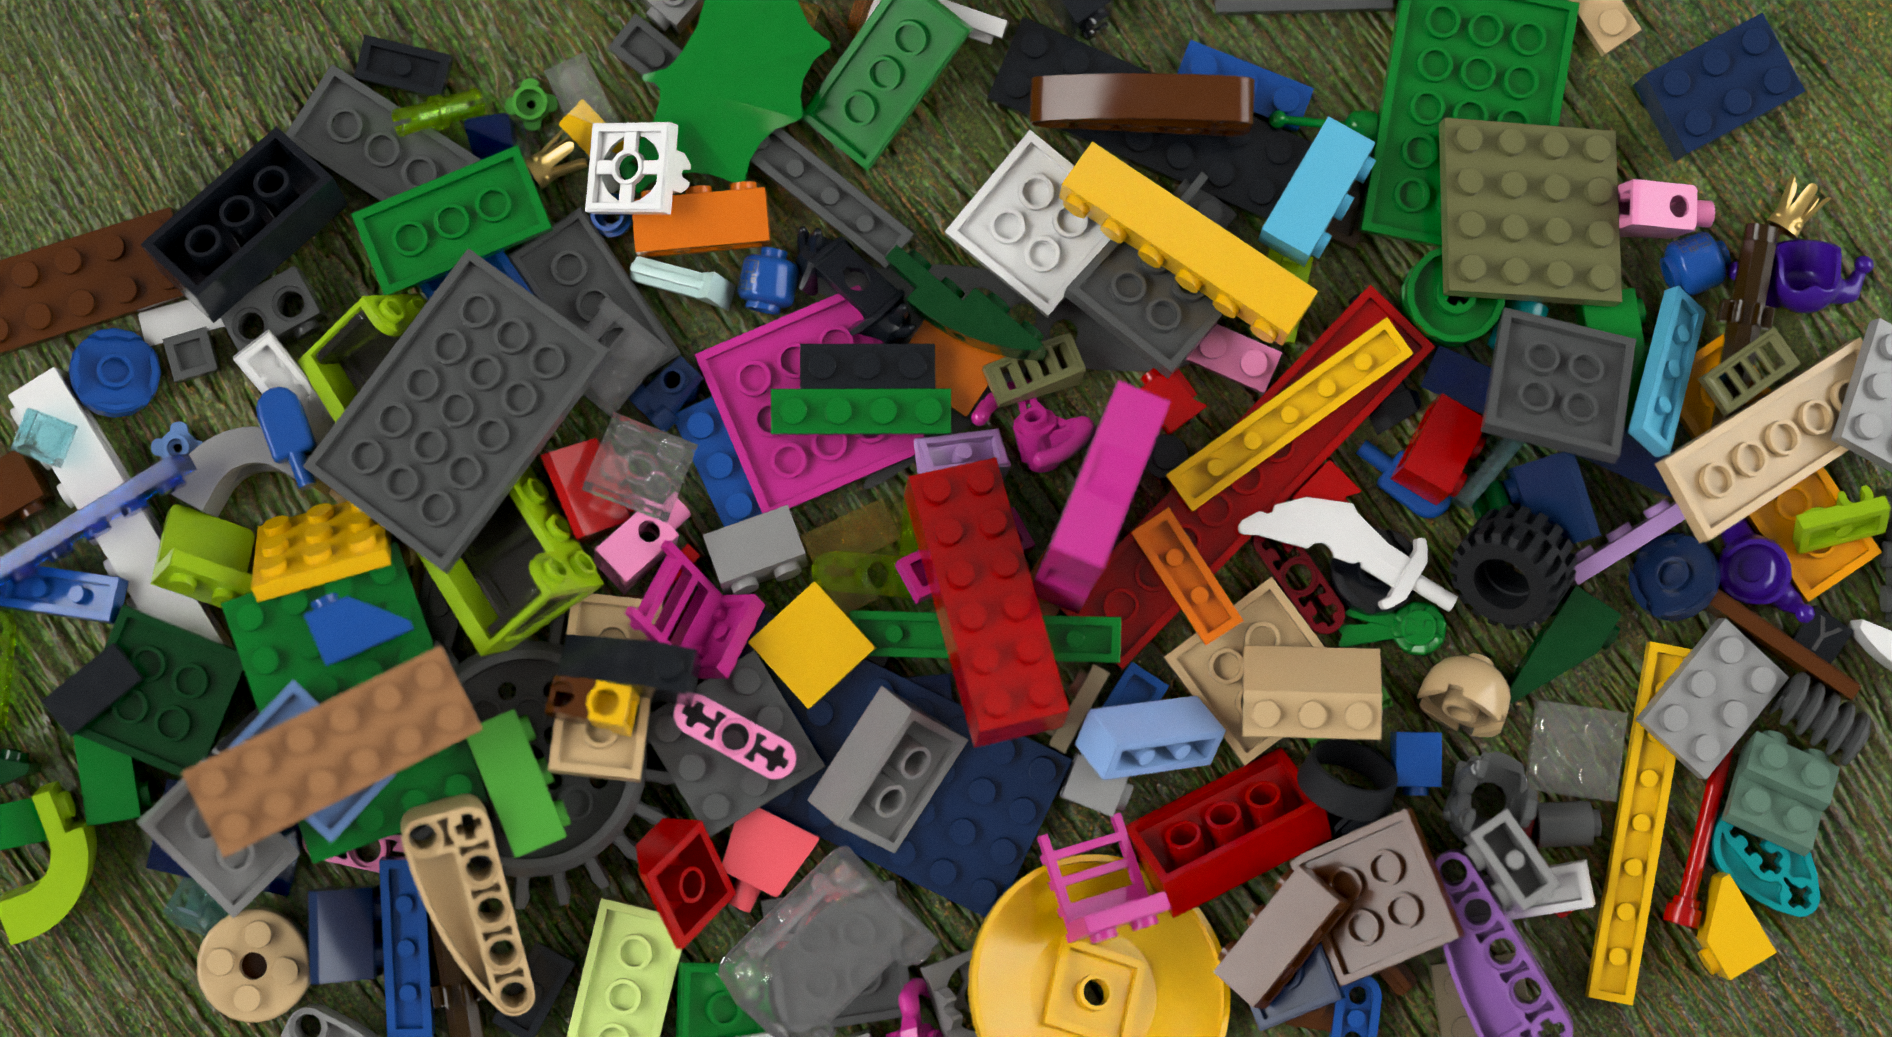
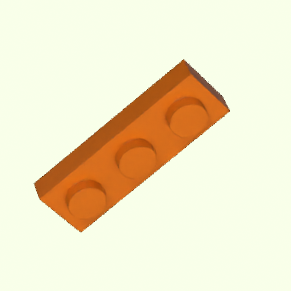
M1169 507L1130 532L1205 646L1244 621Z

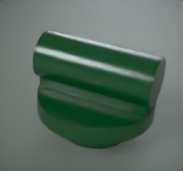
M1501 480L1488 483L1486 490L1479 493L1472 502L1476 520L1493 508L1500 511L1504 505H1511Z

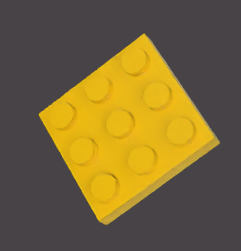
M349 501L335 505L329 503L318 504L311 507L306 513L289 518L285 515L273 517L263 525L258 526L251 582V588L256 601L261 602L391 565L390 544H392V533Z

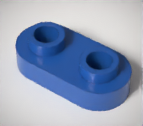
M1368 976L1342 986L1345 998L1334 1003L1329 1037H1344L1351 1031L1357 1032L1359 1037H1377L1382 1002V992L1379 984L1372 977ZM1360 986L1365 991L1364 999L1361 1002L1353 1003L1349 998V993L1352 988Z

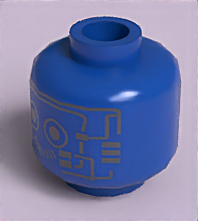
M1696 232L1669 243L1665 249V257L1660 259V269L1669 288L1680 286L1689 296H1694L1720 286L1726 278V266L1731 264L1730 253L1722 240L1715 241L1706 232Z
M762 247L760 254H751L744 258L737 294L742 300L746 301L745 308L761 313L780 315L781 309L788 308L793 304L800 270L796 264L787 260L788 252L771 247Z

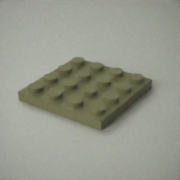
M1444 118L1439 123L1443 295L1609 307L1619 305L1622 302L1616 131Z

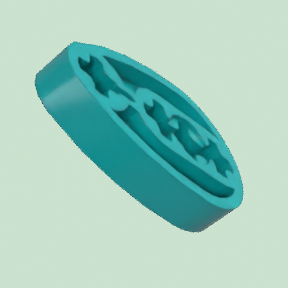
M1723 810L1716 819L1709 847L1711 859L1718 871L1730 874L1742 893L1769 909L1796 917H1804L1813 913L1819 906L1820 891L1818 874L1811 853L1809 852L1804 857L1763 839L1759 845L1765 853L1773 854L1776 852L1777 857L1773 862L1777 868L1774 871L1769 869L1760 870L1759 866L1763 862L1762 857L1756 852H1745L1744 849L1747 847L1748 841L1744 836L1739 834L1731 836L1729 831L1733 829L1734 825L1721 820ZM1787 884L1800 889L1805 887L1807 891L1802 897L1806 903L1803 906L1794 903L1789 905L1788 901L1791 899L1792 894Z

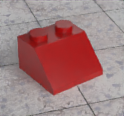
M593 438L541 455L577 540L587 544L611 534L633 516L632 512L638 510L629 486L626 485L620 488L614 471L621 469L610 444L603 447L600 440Z
M662 818L636 844L640 876L675 948L683 950L736 895L735 889L702 820Z

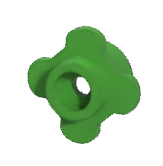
M533 78L523 80L521 87L515 91L513 97H509L505 101L506 112L511 116L516 115L524 122L525 129L531 132L538 131L542 127V120L548 113H553L558 108L557 98L552 94L547 95L539 87L538 81ZM534 101L536 106L533 109H529L527 107L528 102Z

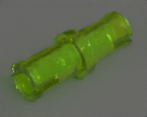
M471 88L468 91L445 97L435 94L429 96L426 102L393 109L391 114L392 122L407 118L411 120L409 123L394 126L399 137H405L408 134L431 128L441 131L448 129L450 123L475 116H483L485 114V102L467 106V102L483 98L478 88Z

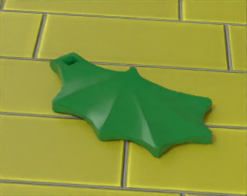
M704 0L698 25L675 61L665 69L643 74V81L654 82L660 89V100L653 122H671L678 125L676 150L685 153L691 164V169L683 170L682 174L689 172L708 174L734 183L743 182L747 179L751 158L760 143L774 130L803 118L801 94L804 77L815 59L831 48L832 42L814 30L808 23L798 0ZM642 137L639 141L638 152L646 160H658L659 153L655 145L646 137ZM634 155L627 156L620 164V175L625 180L631 179L637 172L638 167L633 163V160L636 158ZM645 175L636 184L635 192L639 194L652 182L657 181V175Z

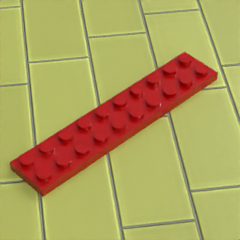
M1370 284L1236 424L1386 317H1388L1414 354L1193 512L1189 510L1173 488L1133 530L1169 507L1213 575H1215L1252 536L1239 533L1238 525L1241 520L1258 511L1267 514L1271 513L1274 505L1284 503L1435 346ZM1131 533L1108 555L1104 568L1079 614L1058 606L1067 616L1121 617L1120 663H1116L1121 669H1124L1181 610Z

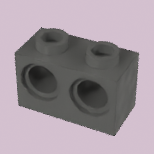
M295 265L253 288L220 317L238 351H241L255 340L248 339L245 333L246 324L254 317H262L264 321L263 333L269 329L280 343L294 336L297 340H302L313 335L321 329L319 323L328 318L306 275ZM300 295L304 300L302 312L296 317H287L284 311L286 301L292 296Z

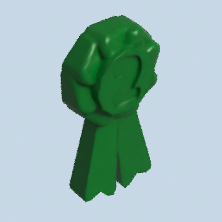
M1412 601L1396 613L1392 612L1385 616H1367L1348 609L1345 613L1348 618L1363 621L1367 624L1342 625L1338 629L1342 635L1339 642V647L1341 648L1394 640L1403 653L1426 657L1444 644L1447 623L1444 616L1434 605Z

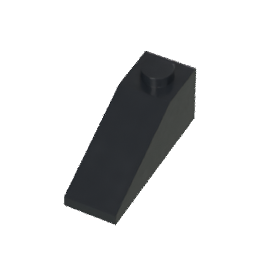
M567 634L557 676L583 677L632 686L641 697L692 706L701 660L696 649L666 643Z

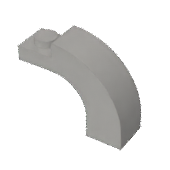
M249 426L222 432L196 447L179 465L164 491L218 518L234 489L248 477L261 472H279L294 479L295 476L289 461L278 464L273 460L261 427ZM314 475L317 484L313 489L327 496L331 487Z

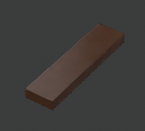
M1718 589L1712 601L1705 608V610L1717 618L1728 619L1748 639L1797 672H1806L1813 683L1821 682L1825 685V691L1828 693L1834 691L1839 694L1840 700H1853L1861 687L1858 682L1720 589Z

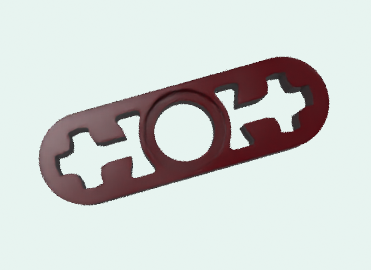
M1252 535L1251 543L1254 552L1311 630L1316 634H1330L1337 631L1345 619L1344 606L1305 549L1279 542L1285 554H1288L1294 548L1298 557L1285 561L1277 570L1272 563L1281 559L1276 550L1273 548L1265 550L1261 543L1266 538ZM1292 565H1303L1310 572L1311 580L1304 590H1294L1286 582V572ZM1318 585L1324 592L1315 596L1323 607L1332 605L1335 610L1330 615L1333 621L1330 626L1325 622L1317 624L1314 622L1312 617L1316 615L1317 610L1311 601H1307L1304 607L1298 601V598L1311 594Z

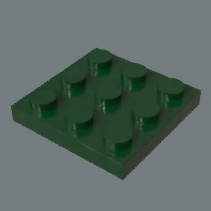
M122 605L104 650L112 643H117L145 679L76 735L183 778L182 772L196 766L204 757L208 759V755L216 746L245 676L238 651L234 648L131 606Z

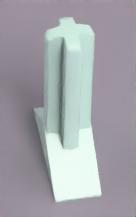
M641 256L636 257L630 266V279L633 282L692 297L729 311L736 285L715 271L698 272Z

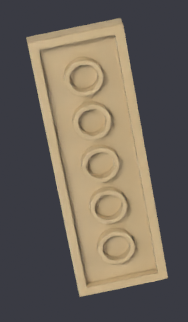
M1861 337L1848 341L1655 463L1699 543L1711 540L1848 451L1847 448L1831 441L1863 343Z

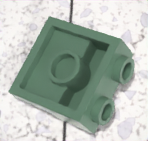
M1772 730L1762 733L1756 731L1742 746L1721 820L1805 857L1813 849L1822 812L1831 803L1840 767L1829 763V757L1823 751L1817 749H1805L1802 751L1788 745V739L1782 733Z

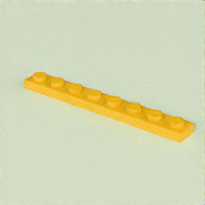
M1651 641L1646 643L1585 996L1589 998L1633 1006L1676 757L1635 719L1692 649Z

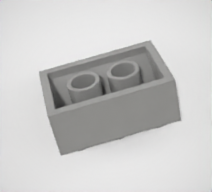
M881 686L807 801L837 826L895 854L968 742V739L909 700Z

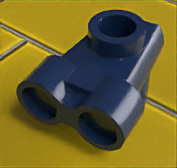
M680 355L646 386L640 383L627 398L657 428L666 433L678 421L679 418L675 414L682 405L691 403L698 397L701 389L700 382L704 377ZM677 375H680V384L676 388L671 389L672 380Z

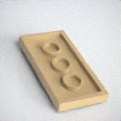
M592 593L570 608L567 634L646 640L647 636L641 630H634L629 625L631 620L624 614L628 606H635L638 609L643 599ZM663 601L651 622L653 625L664 607ZM639 696L640 699L631 737L615 734L608 729L555 719L548 766L549 773L641 783L652 699Z

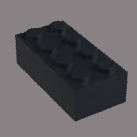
M276 126L140 245L158 271L204 315L215 323L345 209L348 203L334 178Z

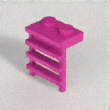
M664 540L660 548L667 555L638 609L635 606H628L624 614L631 620L629 625L634 630H641L647 636L646 640L696 649L701 660L698 679H727L735 668L737 659L750 634L754 631L756 622L765 604L755 594L723 595L671 540ZM679 569H681L683 572L653 625L651 622ZM697 585L699 588L697 589L690 605L688 606L682 620L680 621L673 637L669 641L668 637L675 623L677 622L683 608L685 607L691 593Z
M1121 812L1114 814L1113 817L1110 816L1115 833L1053 851L1048 834L1037 837L1042 852L1040 859L1042 865L1046 864L1051 880L1048 884L1050 890L1055 892L1059 904L1057 911L1059 917H1063L1068 934L1065 936L1068 944L1090 937L1092 944L1099 943L1118 936L1116 929L1131 925L1133 932L1159 923L1156 915L1171 909L1165 891L1148 896ZM1119 843L1124 859L1062 877L1057 863L1058 860ZM1123 869L1128 870L1132 885L1070 903L1065 887Z

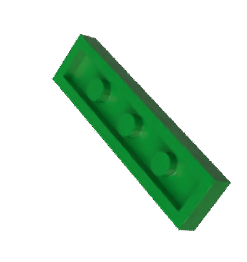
M771 389V435H951V389Z

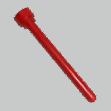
M1735 745L1707 779L1679 894L1673 895L1672 903L1667 902L1663 916L1664 921L1699 929L1703 912L1699 910L1700 901L1696 899Z

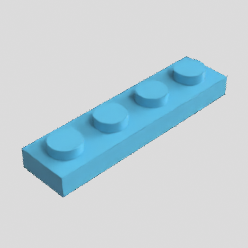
M1680 286L1664 291L1628 433L1654 457L1671 453L1706 313Z

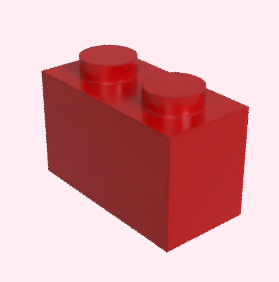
M1441 393L1428 405L1390 479L1436 506L1449 495L1456 497L1468 477V474L1463 472L1468 459L1475 460L1487 440V437L1483 436L1481 432L1483 416Z

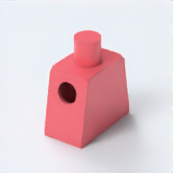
M760 807L735 822L722 862L726 873L737 878L733 886L736 895L728 903L750 913L761 890L778 898L821 837Z

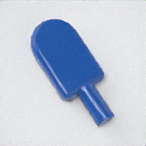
M284 387L270 388L259 398L256 412L272 458L278 464L289 461L299 490L311 489L317 484L314 475L302 466L308 460L306 453L315 450L317 443L303 405L297 394L290 389Z
M1367 439L1361 444L1356 454L1382 472L1377 480V486L1422 518L1433 519L1441 516L1448 510L1452 496L1449 495L1436 506L1390 479L1404 450L1399 451L1392 459Z

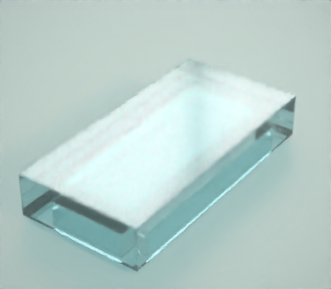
M1501 437L1467 477L1462 489L1456 497L1451 498V502L1460 509L1471 507L1525 442Z

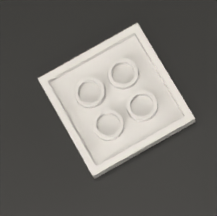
M1029 130L946 229L945 235L1045 317L1049 318L1065 299L1064 293L1066 288L1111 239L1102 233L1099 224L1087 216L1084 219L1079 218L1064 207L1063 200L1059 198L1061 185L1074 165Z

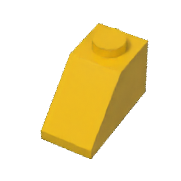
M1717 872L1712 875L1696 936L1703 948L1698 951V955L1711 975L1718 973L1719 977L1732 980L1777 952L1731 875L1724 872Z

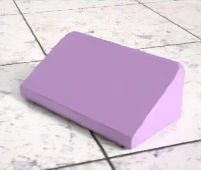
M999 428L915 438L914 440L917 474L996 457L1004 481L1011 467Z

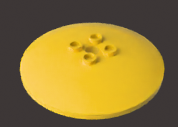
M1083 854L1058 860L1057 863L1061 875L1064 877L1124 858L1103 854ZM1138 863L1148 896L1156 894L1141 864ZM1045 864L1019 879L1004 892L993 905L978 932L972 950L968 978L969 1006L977 1037L1226 1036L1230 1016V987L1213 972L1220 964L1218 956L1222 948L1211 924L1198 906L1175 918H1172L1168 911L1156 915L1158 924L1134 932L1131 925L1117 928L1118 936L1099 943L1092 944L1090 937L1068 944L1065 936L1068 934L1063 917H1059L1057 911L1059 904L1055 892L1050 890L1048 882L1051 880ZM1123 869L1065 888L1070 903L1132 885L1128 870ZM1088 981L1096 982L1103 990V1000L1099 1006L1091 1005L1084 997V987Z

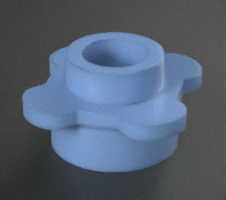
M178 421L171 424L170 431L164 437L153 440L151 451L155 456H161L168 464V471L174 474L183 460L203 442L197 440L189 433V427L186 423ZM177 444L182 446V450L179 453L174 450Z

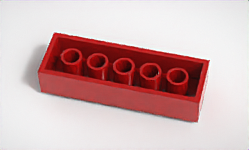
M996 457L908 476L904 498L974 748L1062 728L1070 710Z

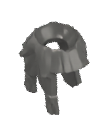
M1496 750L1493 753L1482 752L1481 756H1471L1467 762L1459 760L1452 776L1451 792L1447 798L1442 819L1450 822V829L1461 841L1465 842L1463 837L1490 820L1475 814L1476 809L1471 807V794L1475 787L1482 783H1493L1501 788L1505 795V807L1502 811L1508 809L1521 828L1529 826L1530 822L1535 819L1536 807L1539 804L1537 791L1529 788L1521 762Z

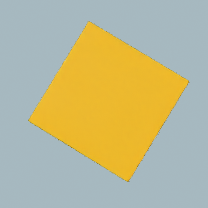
M817 581L810 584L748 641L753 649L808 709H811L876 649L875 645Z

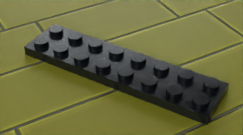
M1023 17L989 92L987 101L1030 119L1031 79L1033 77L1151 72ZM1253 117L1251 131L1244 136L1052 128L1088 145L1094 142L1112 155L1178 184H1181L1185 178L1193 183L1199 174L1203 172L1209 178L1201 190L1215 196L1224 204L1265 222L1313 143L1283 129L1275 128L1271 124Z

